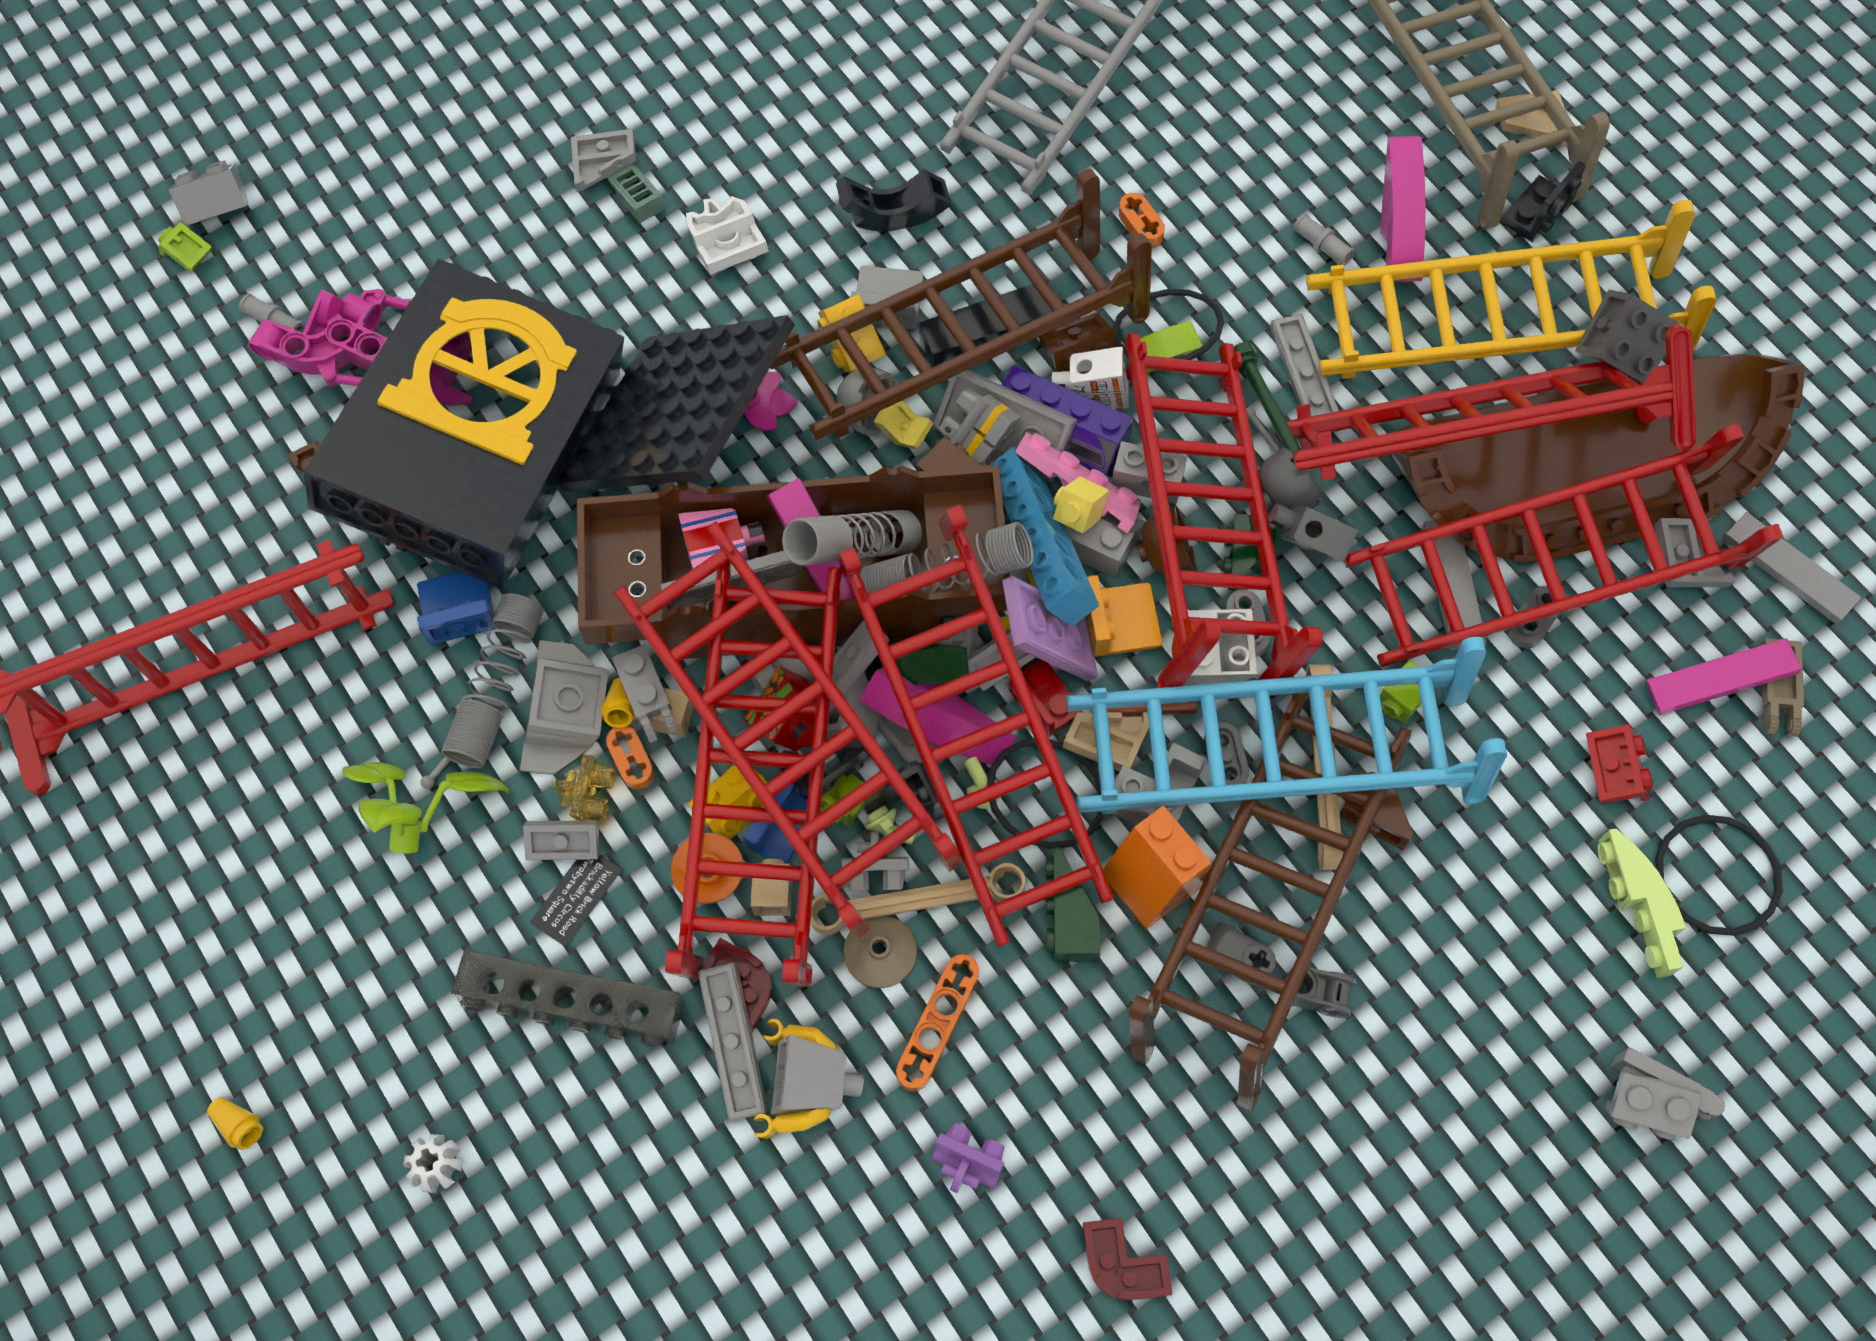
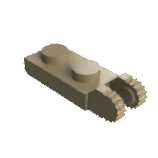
M1764 638L1761 645L1781 639ZM1788 640L1802 669L1799 674L1762 685V704L1765 707L1763 727L1766 733L1776 734L1779 728V709L1788 710L1785 719L1786 733L1789 736L1797 737L1802 727V708L1804 707L1802 643Z

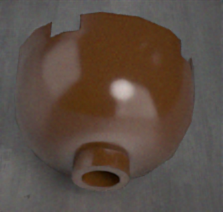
M1178 507L1170 508L1172 524L1186 526ZM1153 514L1142 528V542L1137 543V550L1142 562L1149 561L1154 571L1165 576L1155 515ZM1175 540L1180 570L1196 571L1193 547L1189 546L1188 540Z

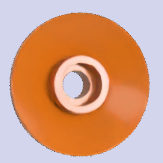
M716 833L704 834L702 859L743 862L738 847L730 839ZM689 839L679 846L671 862V877L676 889L682 896L684 894ZM700 874L698 903L713 904L726 899L737 889L742 877L716 875L704 877L703 874Z

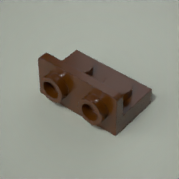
M1098 312L1062 325L1039 336L1041 346L1053 360L1055 372L1070 371V356L1073 354L1116 347L1114 330Z

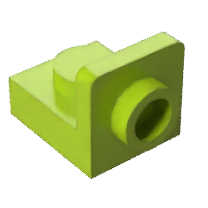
M179 222L174 229L171 226L166 228L158 239L160 242L159 253L163 257L169 255L190 273L212 251V246L182 222Z
M843 774L834 784L835 786L828 793L822 795L821 813L864 782L853 774L848 777ZM863 802L834 823L838 824L841 821L849 827L864 809Z

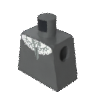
M1277 503L1273 506L1268 516L1269 523L1280 527L1277 532L1279 538L1315 556L1344 562L1358 532L1357 529L1306 506L1292 505L1289 509Z

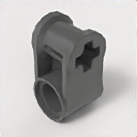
M1225 923L1217 924L1205 946L1250 966L1259 960L1263 962V966L1259 969L1269 974L1273 973L1276 965L1275 954L1268 946L1244 935L1240 930ZM1234 976V977H1236V978H1238V979H1240V980L1246 982L1248 985L1258 986V985L1253 984V983H1251V982H1249V981H1246V980L1241 979V978H1239V977H1237V976Z
M1309 967L1303 979L1307 986V993H1297L1292 1006L1317 1011L1330 1017L1349 1018L1351 1010L1348 1008L1350 989L1355 986L1356 979L1344 973L1328 972ZM1290 970V971L1287 973V975L1283 978L1284 980L1287 981L1288 976H1289L1291 970Z

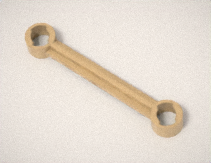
M1308 664L1306 668V676L1332 674L1330 664ZM1324 691L1329 726L1333 727L1332 691ZM1310 702L1311 719L1313 720L1312 708H1311V702ZM1312 735L1315 772L1322 774L1316 736ZM1332 743L1335 758V746L1334 743ZM1331 793L1316 794L1319 826L1344 835L1341 833L1338 796ZM1318 842L1319 868L1321 870H1336L1344 851Z
M1000 864L991 871L990 876L984 877L991 896L997 902L1025 891V875L1014 864ZM1005 873L1014 874L1021 882L1018 884L1017 892L1014 894L1004 895L996 890L997 881L1004 877ZM967 879L847 901L858 910L864 919L974 901L978 900L971 880ZM823 894L817 896L812 901L810 924L819 934L833 935L839 932L845 923L840 916L838 921L830 926H822L815 921L817 920L818 912L825 908L826 904H833L828 896Z

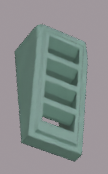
M634 163L607 177V181L638 224L665 210L662 196ZM633 175V176L630 177L629 179H627V180H625V181L619 183V182L622 181L623 179H625V178H627V177ZM636 181L638 182L637 184L625 190V187L631 185ZM640 189H643L642 191H640V192H638V193H636V194H634V195L631 196L632 193H634V192H636V191H638V190H640ZM646 195L648 196L647 198H645V199H643V200H641V201H639V202H636L637 200H639V199L645 197Z

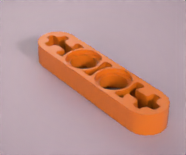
M956 955L947 963L898 1062L896 1069L897 1080L905 1090L912 1092L920 1091L929 1083L979 978L978 964L969 955ZM966 964L969 966V973L972 976L971 978L964 977L959 985V991H965L962 996L955 989L944 987V985L948 983L953 987L956 981V972L953 969L955 967L961 969ZM950 996L957 1002L955 1012L951 1015L940 1014L935 1007L939 998ZM928 1029L937 1031L941 1036L939 1045L934 1049H926L921 1046L919 1037L923 1031ZM913 1049L924 1057L933 1058L931 1063L923 1059L920 1065V1073L923 1075L922 1079L914 1078L912 1082L907 1081V1073L903 1070L905 1067L913 1068L917 1061V1055L911 1054Z

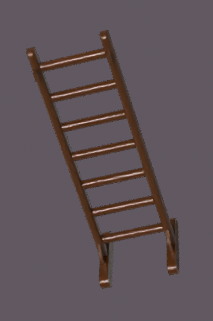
M1085 169L1076 178V202L1066 206L1056 221L799 338L797 331L791 333L786 340V345H783L770 369H775L790 362L792 368L798 367L828 414V417L809 425L810 433L815 441L834 432L837 439L849 434V425L1109 303L1118 307L1126 305V314L1134 324L1144 322L1150 314L1152 244L1142 233L1131 237L1127 243V268L1117 272L1109 284L1105 282L1089 261L1094 259L1100 252V179L1092 169ZM1055 239L1095 289V292L1068 305L1062 303L1026 254ZM1011 259H1014L1052 310V312L1023 326H1020L983 275V272ZM968 279H971L1008 331V333L978 347L973 343L939 294ZM925 299L928 300L964 352L933 368L895 315L896 312ZM883 319L919 372L918 375L888 389L851 336V333ZM835 340H839L874 394L847 408L844 407L843 402L836 403L805 355Z
M1308 693L1293 694L1275 732L1278 757H1280L1293 728L1316 736L1314 721L1300 715ZM1329 726L1332 743L1375 758L1373 742ZM1403 727L1399 728L1392 746L1389 748L1393 772L1396 771L1412 733L1411 730ZM1264 758L1251 783L1267 782ZM1279 758L1281 775L1294 780L1322 778V774ZM1387 789L1372 790L1371 793L1367 791L1331 793L1364 806L1351 838L1258 803L1259 799L1242 801L1148 999L1137 995L1131 1005L1128 1017L1132 1059L1144 1064L1149 1062L1155 1047L1154 1020L1162 1004L1258 1045L1247 1044L1239 1068L1237 1105L1253 1111L1261 1092L1262 1072ZM1251 816L1344 851L1330 884L1236 848ZM1229 862L1242 865L1322 897V903L1309 932L1216 895L1215 891ZM1207 908L1301 945V950L1287 981L1193 942L1192 940ZM1185 955L1280 994L1265 1030L1170 991L1169 988Z

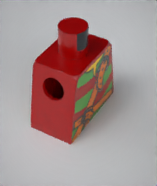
M779 666L760 696L792 698L808 687L810 683L805 677ZM749 710L743 721L751 727L771 712ZM794 714L764 736L770 741L794 752L799 751L801 747H810L813 743L815 715Z

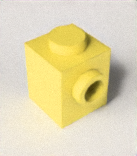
M1079 476L1067 486H1062L1058 490L1054 498V505L1057 507L1053 519L1081 533L1086 532L1101 520L1110 490Z

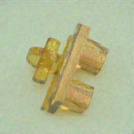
M583 754L579 773L568 770L566 780L554 782L553 791L562 795L560 805L571 807L569 815L576 819V821H606L609 810L608 800L593 796L595 787L612 789L616 772L611 766L597 763L593 755Z

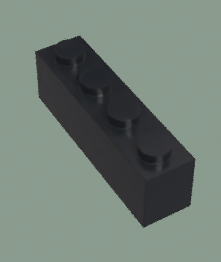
M1032 284L999 295L1020 326L1052 312ZM986 300L952 311L976 347L1008 333ZM939 316L919 322L920 341L932 368L964 353Z

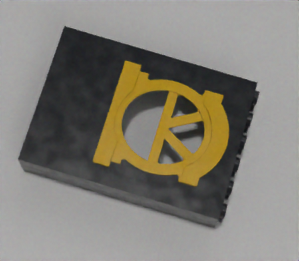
M438 258L305 468L304 479L308 509L503 589L559 487L557 482L563 473L564 465L572 459L579 447V441L589 432L594 423L595 416L601 410L620 375L624 336L617 334L612 329L593 324L581 316L572 315L560 310L550 303L541 302L529 297L519 290L510 289L498 284L488 277L479 276L467 271L455 263H448ZM484 330H500L526 343L529 349L488 370ZM468 332L471 337L473 363L444 352L441 348L454 337ZM532 361H537L540 367V383L537 389L504 377ZM435 363L526 401L528 404L516 414L493 422H474L457 417L447 411L432 392L429 380L431 364Z

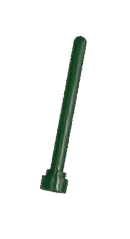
M1242 342L1235 345V353L1236 351L1240 352L1242 364L1238 370L1245 372L1284 448H1287L1293 454L1301 450L1257 368L1258 354L1250 342Z

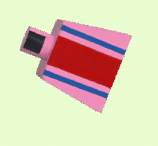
M732 508L678 514L692 569L721 550L706 529L715 521L719 523L745 561L748 560L747 546L765 542L761 523L756 522L740 527L736 511Z

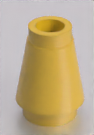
M620 678L612 681L601 708V714L605 722L614 728H624L636 717Z
M224 1097L217 1098L209 1105L207 1115L230 1147L245 1150L253 1146L261 1137L263 1126L260 1124V1118L257 1115L228 1101Z

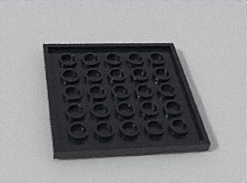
M788 315L646 338L641 343V350L634 361L626 367L622 380L610 392V399L595 416V422L591 429L579 441V447L572 459L564 465L563 473L557 485L563 492L705 480L793 330L794 322Z

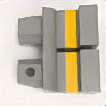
M967 389L961 393L955 403L959 409L967 414L964 421L961 422L954 415L950 414L943 420L938 431L952 444L958 443L964 447L969 456L976 462H983L989 465L1003 445L1002 442L1008 438L1021 419V416L990 394L982 397Z

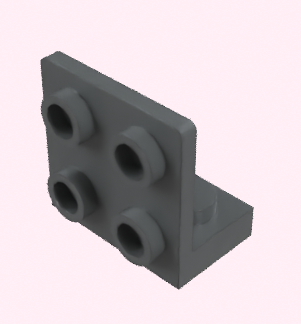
M1609 289L1575 351L1585 357L1603 361L1642 384L1653 368L1658 367L1666 353V331L1672 325H1680V323L1632 294Z

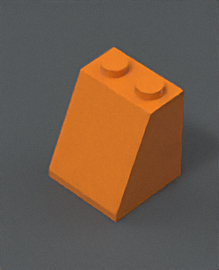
M1163 805L1132 829L1105 865L1103 871L1109 886L1144 929L1147 930L1200 890L1212 862Z

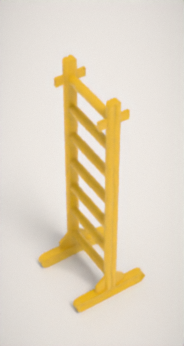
M1680 200L1674 203L1665 225L1653 226L1638 236L1345 271L1343 264L1331 266L1328 273L1306 275L1307 291L1328 289V294H1332L1342 358L1320 360V375L1342 374V379L1355 378L1356 372L1577 347L1586 330L1557 333L1543 263L1579 259L1593 318L1602 302L1593 257L1629 253L1639 297L1657 309L1645 258L1652 257L1649 266L1654 279H1662L1672 273L1695 217L1693 203L1691 200ZM1529 265L1544 335L1507 339L1493 269ZM1479 271L1493 341L1456 345L1443 275ZM1430 277L1442 346L1406 350L1394 281ZM1380 282L1392 352L1359 356V352L1354 350L1344 287ZM1702 286L1695 289L1685 311L1669 315L1670 318L1690 330L1693 352L1717 302L1712 286Z

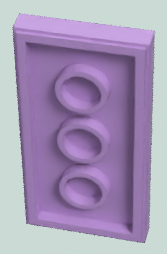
M1014 576L1002 580L1013 646L1085 681L1097 678L1098 673L1087 616L1072 627L1047 611L1037 588Z

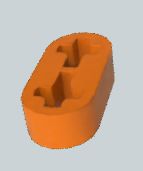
M1138 193L1125 194L1119 202L1118 216L1132 236L1142 233L1152 244V248L1157 247L1164 238L1165 225L1162 219L1144 196ZM1139 208L1138 215L1133 209ZM1145 226L1150 232L1144 233Z
M629 726L610 730L606 739L607 747L625 784L633 790L646 789L653 782L655 773L637 733ZM623 736L626 740H629L628 745L631 752L627 754L624 753L618 741ZM634 761L643 770V777L640 779H636L632 775L633 770L630 763Z

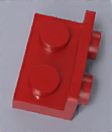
M1040 659L1022 670L1048 737L1072 724L1077 713H1083V710L1067 712L1066 695H1071V693L1049 663ZM1009 678L1008 690L1014 698V700L1017 703H1019V700Z
M1630 724L1586 733L1601 804L1637 797L1642 802L1649 801L1648 790L1654 789L1649 767L1643 768L1640 756L1646 755L1642 734L1635 735Z

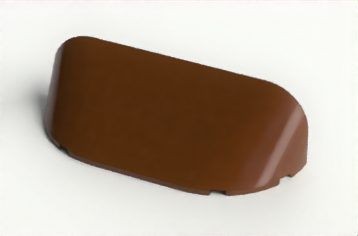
M1730 354L1693 359L1696 443L1691 449L1703 446L1719 430L1734 424L1740 425L1744 435V439L1710 469L1691 476L1707 519L1723 512L1722 506L1729 503L1736 496H1746L1760 483L1783 452L1792 433L1788 426L1794 408H1800L1802 401L1804 364L1758 354ZM1608 380L1576 386L1586 395L1619 390ZM1558 390L1526 397L1535 406L1568 399ZM1509 401L1477 408L1482 415L1517 409ZM1633 408L1393 453L1391 456L1426 511L1440 526L1684 451L1679 450L1670 441L1669 417L1656 418L1650 423H1644L1635 417ZM1460 413L1426 421L1430 425H1436L1465 418ZM1409 425V426L1403 427V428H1401V429H1398V430H1396V431H1394V432H1399V431H1404V430H1409V429H1414V428H1413L1411 425ZM1672 470L1636 480L1654 530V524L1661 518L1691 519ZM1622 485L1585 496L1604 547L1641 538ZM1571 500L1535 511L1552 559L1589 550ZM1521 515L1484 526L1495 556L1510 558L1517 562L1537 561ZM1471 531L1451 536L1461 544L1478 552Z

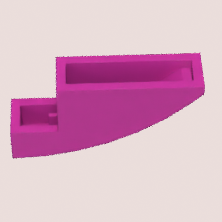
M1388 137L1380 234L1387 242L1386 266L1424 261L1426 204L1422 137ZM1423 277L1395 280L1394 282L1422 281Z
M884 668L876 670L860 701L884 717L909 730ZM902 676L910 697L941 685L927 684L915 686ZM957 695L916 711L927 740L939 746L996 723ZM1008 733L962 752L960 755L968 758L977 757L980 762L992 765L1004 749L1013 745L1017 736Z

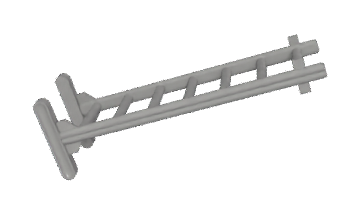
M1040 0L964 110L958 111L953 119L952 127L940 143V150L950 154L955 145H960L962 140L966 138L1031 171L1021 185V191L1031 196L1037 185H1041L1046 177V172L1163 0H1147L1135 19L1096 0H1067L1127 30L1111 54L1043 21L1056 0ZM1035 31L1103 64L1087 89L1019 56V53ZM1010 66L1079 99L1063 125L994 91ZM988 101L1055 136L1045 151L1041 152L1037 159H1034L969 125L985 102Z

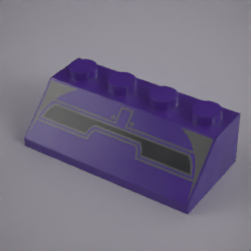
M1013 365L1002 386L1077 419L1065 451L1077 457L1080 461L1079 464L1088 470L1096 469L1109 477L1115 466L1121 441L1128 443L1131 437L1133 417Z

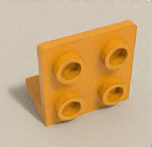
M1098 575L1087 577L1099 603V606L1087 615L1094 657L1155 649L1162 646V637L1150 583L1100 588Z

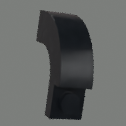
M925 169L906 183L889 189H872L845 176L836 182L840 206L844 211L853 215L856 227L865 230L894 231L913 227L936 217L952 205L945 179Z

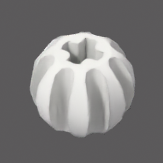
M430 1134L427 1143L422 1138H418L411 1144L415 1148L414 1153L411 1156L405 1155L403 1166L411 1168L406 1178L413 1187L421 1184L422 1192L435 1193L439 1184L444 1189H447L455 1183L451 1178L454 1171L461 1172L463 1161L458 1158L454 1159L460 1152V1149L453 1140L445 1142L444 1135ZM436 1156L438 1161L433 1163V1157ZM433 1164V1170H429L427 1166Z

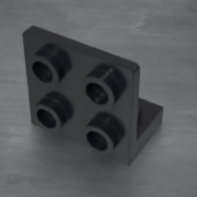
M1579 161L1558 186L1538 175L1503 215L1500 223L1532 243L1540 233L1546 235L1557 220L1555 216L1559 212L1564 214L1573 203L1575 198L1571 195L1577 191L1584 180L1580 175L1585 164Z
M849 747L827 762L824 766L822 795L829 792L835 786L832 781L842 774L848 777L864 766L862 760L869 756L868 752L863 748ZM783 750L781 752L789 754H799V752ZM780 768V770H781L782 772L785 771L786 769H788V768ZM810 771L793 783L798 794L808 796Z
M915 760L902 766L898 772L913 793L917 792L916 797L926 811L930 812L933 820L937 821L943 818L944 814L923 763H918ZM889 783L863 802L864 810L868 815L884 805L888 807L902 799Z

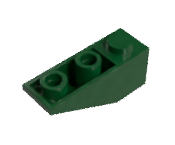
M890 636L888 637V644L890 646L905 640V638ZM934 643L895 659L901 676L914 685L944 684L969 674L967 648ZM879 655L875 657L864 671L868 682H870L876 670L883 668Z
M1053 845L1052 857H1046V879H1056L1073 871L1059 845ZM1080 884L1047 898L1046 915H1053V928H1047L1046 947L1047 951H1054V962H1098L1100 956L1099 916L1082 885Z

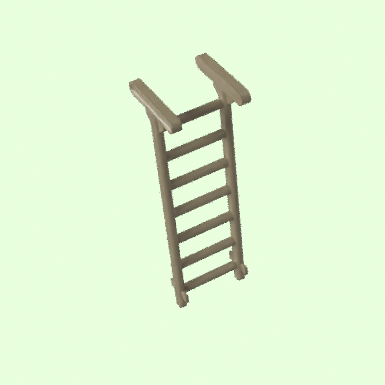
M1368 0L1478 170L1480 186L1484 192L1478 215L1479 223L1483 230L1499 225L1519 156L1566 141L1569 160L1572 163L1571 170L1579 161L1585 164L1580 175L1584 180L1577 191L1571 195L1575 198L1573 202L1585 198L1610 127L1609 118L1605 112H1599L1590 115L1586 125L1575 126L1489 0H1470V3L1404 23L1399 21L1389 6V3L1399 0ZM1477 13L1491 31V34L1422 55L1408 35ZM1500 44L1513 63L1511 66L1443 87L1429 67L1430 65ZM1519 76L1523 78L1535 96L1534 98L1467 119H1463L1450 99L1451 97ZM1542 108L1558 129L1557 131L1516 143L1514 140L1500 143L1496 150L1485 153L1472 133V130Z

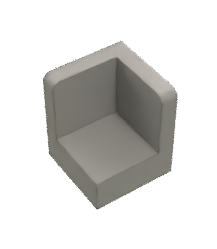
M1173 742L1167 753L1171 787L1176 789L1193 788L1203 769L1206 758Z

